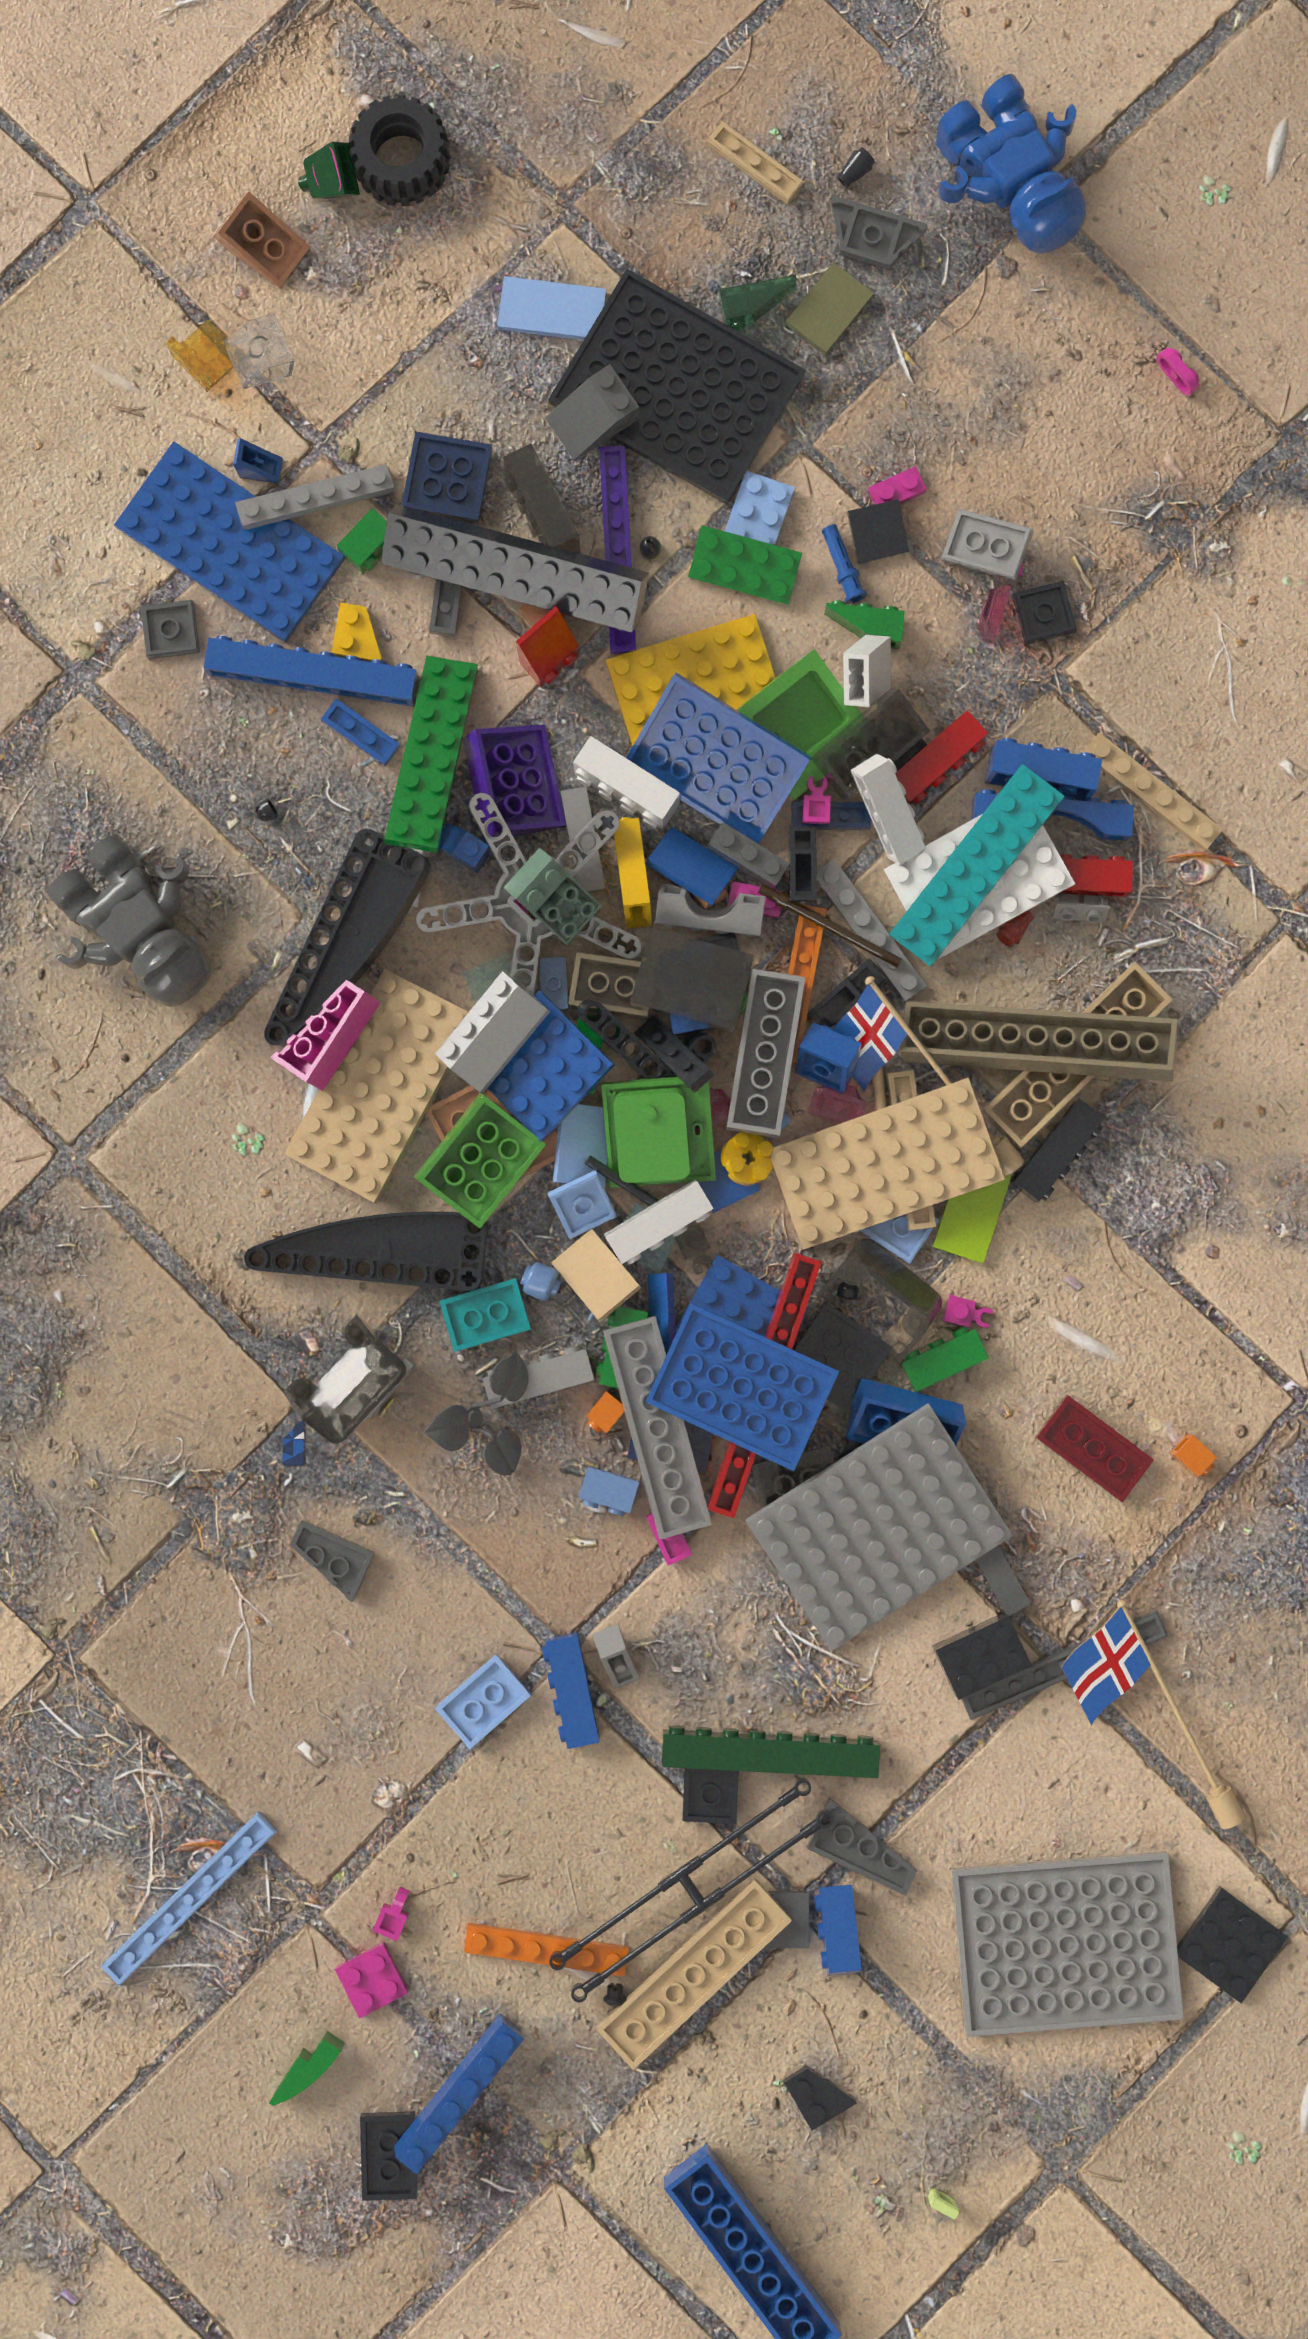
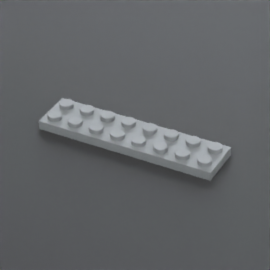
M656 1316L603 1330L659 1539H665L712 1525L684 1420L646 1403V1399L666 1358Z

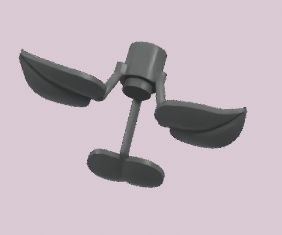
M516 1352L499 1361L491 1371L489 1378L490 1387L495 1394L499 1395L497 1398L480 1403L474 1402L472 1407L466 1405L449 1406L436 1415L423 1431L426 1436L448 1451H457L466 1444L469 1438L468 1428L481 1432L492 1440L483 1448V1458L486 1465L495 1473L504 1476L511 1475L518 1465L522 1449L520 1438L510 1430H502L495 1436L493 1433L480 1427L483 1415L479 1409L501 1402L504 1398L508 1401L516 1402L525 1393L528 1385V1372L523 1359Z

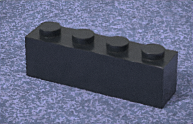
M1080 1098L1075 1100L1011 1181V1184L1035 1203L1041 1199L1046 1201L1055 1190L1052 1187L1057 1179L1062 1180L1071 1168L1068 1164L1073 1158L1078 1160L1087 1149L1084 1145L1090 1137L1094 1139L1103 1129L1101 1122L1105 1118Z

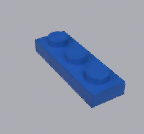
M338 699L334 700L321 718L324 724L383 766L388 764L400 748V744Z

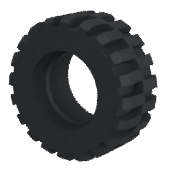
M389 95L382 97L383 101L377 103L374 100L369 104L367 111L362 109L358 114L359 121L355 120L351 127L352 133L349 135V152L354 164L357 180L361 182L362 188L367 193L372 192L374 199L379 202L385 199L387 205L395 206L397 202L401 203L403 207L410 206L409 202L416 201L417 204L424 201V196L428 195L431 197L436 193V185L438 187L443 185L445 181L444 175L448 174L450 150L442 120L437 113H433L431 106L427 103L421 105L420 99L411 97L408 100L405 95H397V98L390 99ZM397 136L412 137L424 146L421 154L413 162L403 166L385 164L376 157V154L384 142Z

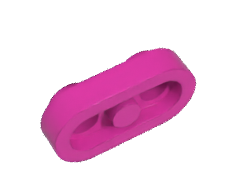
M1165 348L1157 355V362L1160 368L1184 395L1189 396L1198 389V374L1193 369L1187 367L1183 362L1181 354L1176 349Z

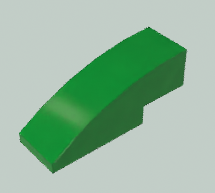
M327 2031L313 2053L303 2048L272 2095L269 2104L275 2106L289 2100L314 2083L332 2065L341 2053L345 2042Z

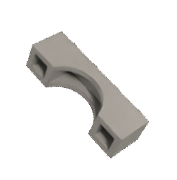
M661 883L658 892L655 923H660L665 927L684 926L695 931L702 929L714 930L719 934L732 932L740 933L745 937L760 936L766 896L739 893L735 901L725 908L704 909V907L693 900L688 890L678 885Z

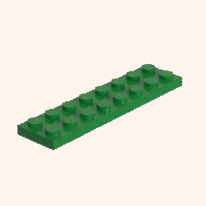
M426 655L384 838L385 844L438 853L477 677L478 664Z

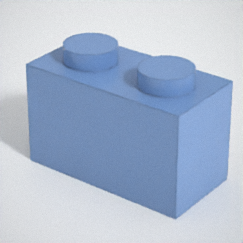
M588 1465L579 1498L583 1499V1504L586 1506L598 1508L600 1504L609 1507L608 1512L624 1516L625 1512H631L639 1480Z

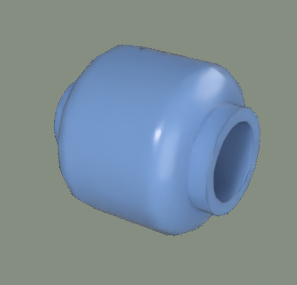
M536 1262L532 1266H527L520 1284L523 1285L524 1293L546 1301L550 1295H557L562 1282L557 1280L559 1274L556 1269Z

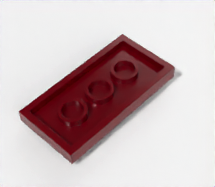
M1065 1395L1035 1436L1037 1440L1122 1503L1154 1461L1152 1457L1069 1395Z

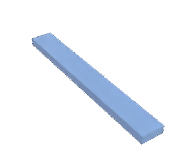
M258 1811L106 1960L101 1968L120 1986L277 1832V1829Z

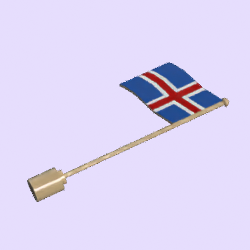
M872 976L867 977L865 980L867 987L859 1000L833 1028V1031L844 1036H851L861 1043L860 1056L852 1074L858 1085L865 1092L872 1077L894 1056L907 1034L946 1085L952 1084L873 981L875 978ZM990 1134L1004 1176H1008L1024 1163V1159L1005 1135L999 1137L998 1134L994 1136Z
M1120 1600L1117 1603L1118 1609L1103 1627L1075 1648L1061 1666L1090 1725L1092 1726L1101 1712L1129 1690L1151 1666L1212 1785V1788L1209 1789L1210 1794L1206 1799L1220 1827L1228 1829L1240 1824L1246 1819V1816L1230 1786L1217 1785L1126 1607L1127 1602Z

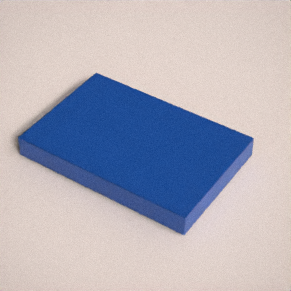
M673 827L668 830L645 863V865L712 906L738 869L735 865Z

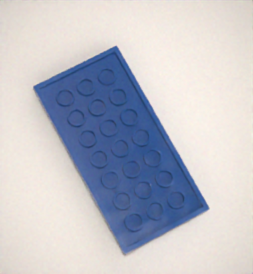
M173 441L115 522V528L286 643L344 562V555L290 519L243 531L235 502L256 496Z

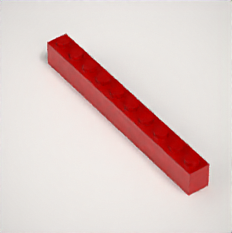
M793 1253L765 1335L766 1338L790 1349L793 1348L822 1263L821 1261ZM729 1441L707 1504L708 1510L731 1518L735 1517L756 1453Z

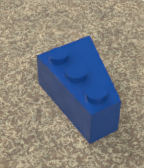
M852 1885L820 1887L819 1894L814 1895L816 1912L821 1911L822 1923H817L819 1940L824 1942V1951L820 1952L822 1969H826L827 1977L859 1974L862 1971Z

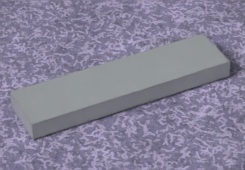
M586 786L560 791L570 842L592 819ZM590 834L584 835L581 839L582 847L586 850L593 848L595 843L593 836ZM599 851L576 873L578 883L588 893L606 890ZM573 855L574 865H576V858Z

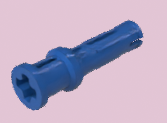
M837 524L826 526L821 532L837 568V582L843 587L846 595L845 602L848 605L857 603L868 595L867 591L863 590L859 581V571L853 568Z

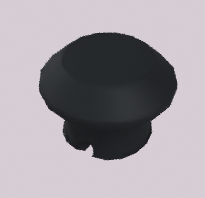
M610 1983L607 1986V1995L603 1997V2001L607 2005L620 2006L626 2001V1997L623 1996L624 1987L622 1984L617 1983L616 1988H614V1983Z

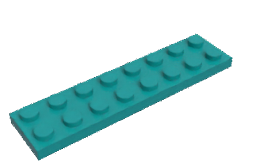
M1022 764L889 935L931 967L1065 796Z

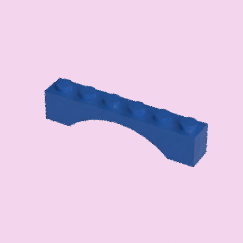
M985 789L980 790V793L974 795L972 799L971 820L986 811L998 795L996 791ZM1065 796L1051 814L1079 822L1100 839L1127 841L1132 837L1134 805L1127 804L1125 800H1111V803L1100 802L1099 798H1085L1084 801L1074 800L1073 796Z

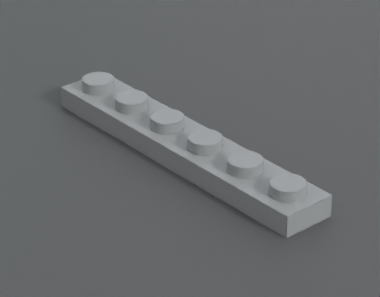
M387 464L238 501L235 504L244 531L393 493L394 485Z
M835 859L817 871V883L850 929L857 935L902 958L899 966L896 968L869 953L880 970L887 976L888 981L901 999L906 1002L923 990L927 985Z

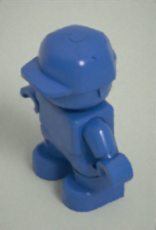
M1007 74L995 81L987 89L982 99L981 107L989 119L994 122L996 128L987 132L980 126V114L969 100L957 103L941 118L938 125L936 145L949 163L958 165L954 181L958 184L951 185L947 181L939 182L938 192L940 198L947 203L959 202L966 193L968 194L967 198L985 204L995 202L1000 208L1010 206V218L1013 227L1017 229V239L1032 252L1038 254L1048 253L1060 249L1071 241L1081 230L1086 217V202L1074 177L1066 179L1062 173L1052 171L1053 167L1059 164L1065 156L1066 138L1073 130L1076 108L1073 104L1068 106L1064 121L1056 120L1054 113L1048 112L1045 124L1048 133L1044 139L1037 127L1035 116L1030 112V107L1024 99L1025 91L1015 75Z

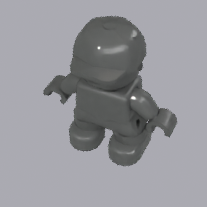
M116 834L100 841L90 851L88 861L100 875L106 878L109 887L102 893H98L93 889V885L78 869H72L64 872L48 887L47 895L72 922L98 935L105 942L90 943L87 946L77 937L71 936V943L78 947L76 955L72 958H67L65 955L59 954L56 955L57 959L72 969H80L87 962L111 967L125 960L128 963H132V972L137 978V985L159 1004L174 1007L193 998L205 986L212 972L210 961L202 947L197 943V940L179 929H174L175 923L172 918L181 907L179 884L183 883L189 875V866L186 861L177 854L174 858L177 861V869L170 874H167L161 865H155L157 874L164 880L163 883H160L156 897L149 874L145 871L143 861L129 844Z

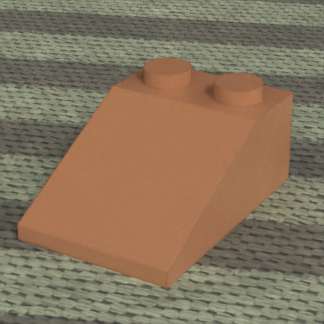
M249 191L242 196L213 235V238L230 253L278 288L282 286L311 247Z

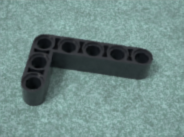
M589 999L580 1003L577 1009L579 1019L642 1079L677 1077L602 1004ZM595 1006L597 1008V1015L589 1020L587 1018V1011L590 1007ZM614 1024L616 1032L612 1037L608 1038L605 1033L609 1025ZM703 1032L691 1034L683 1043L704 1064L708 1062L717 1049L715 1039ZM705 1038L706 1047L699 1052L697 1048L698 1042ZM633 1042L634 1051L630 1055H626L624 1051L625 1046ZM651 1060L653 1063L651 1071L644 1073V1063Z

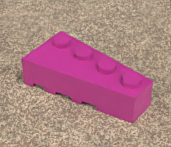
M346 980L322 1004L323 1009L317 1015H311L305 1022L307 1025L297 1035L293 1034L286 1041L288 1045L281 1052L276 1051L270 1058L307 1083L323 1091L381 1002Z

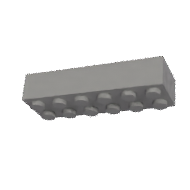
M752 969L726 1130L774 1138L780 1137L805 977Z

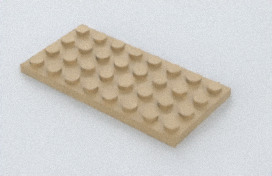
M384 969L371 993V996L381 1003L323 1091L318 1090L284 1155L376 1204L450 1069L435 1053L469 1013Z
M970 1078L773 1148V1153L770 1155L803 1250L1005 1180Z

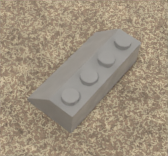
M502 971L435 1054L453 1072L483 1094L549 1014L550 1010L519 981Z

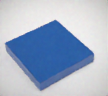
M721 1151L714 1153L716 1181L698 1182L714 1208L711 1210L712 1213L760 1191L757 1183L743 1186L729 1178L726 1167H723L721 1163Z

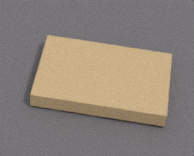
M593 1229L589 1230L551 1262L600 1322L641 1289L640 1285Z

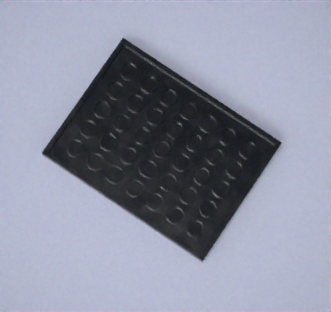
M626 269L548 401L549 404L557 407L589 377L610 364L639 406V419L615 434L611 439L728 505L742 482L745 473L749 470L799 386L806 370L631 270Z

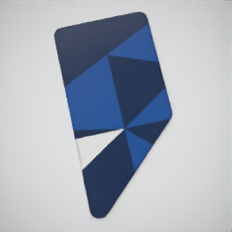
M301 1421L283 1439L282 1464L284 1466L304 1465V1421Z

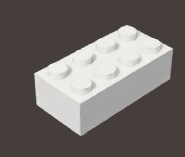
M592 736L589 737L573 762L574 772L577 776L576 780L588 788L592 785L599 790L598 794L610 802L614 799L621 804L620 808L632 816L634 814L639 815L643 818L642 822L653 830L659 828L663 831L680 804V793Z

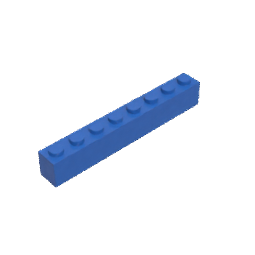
M217 636V639L208 638L203 667L210 676L414 707L419 678L417 670L413 669V666L404 663L392 666L378 659L366 662L361 661L362 659L357 656L348 655L346 658H340L331 652L322 651L320 654H314L305 648L296 647L294 650H288L279 644L271 643L268 646H262L253 640L245 639L243 642H236L227 636Z

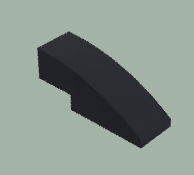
M789 826L790 902H817L816 826Z
M869 958L807 1014L816 1024L831 1028L857 1003L867 987L865 984L867 977H874L873 981L879 986L887 979V976Z

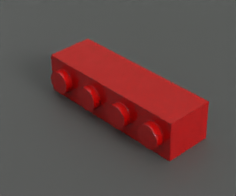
M968 710L895 773L897 780L905 788L906 795L904 797L909 805L912 803L918 805L927 797L926 791L931 786L935 788L940 786L947 779L945 774L951 769L957 771L967 761L964 757L971 751L976 754L986 745L984 740L988 732Z
M1059 854L1075 882V885L1061 893L1127 897L1132 893L1133 861H1125V857L1112 856L1109 857V860H1100L1099 856L1085 855L1083 859H1076L1070 854Z

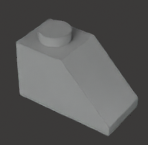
M618 1624L593 1634L600 1659L615 1689L640 1679Z

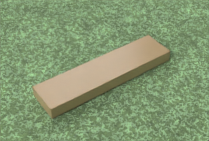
M724 121L720 123L707 140V145L787 205L790 204L804 186L803 180Z

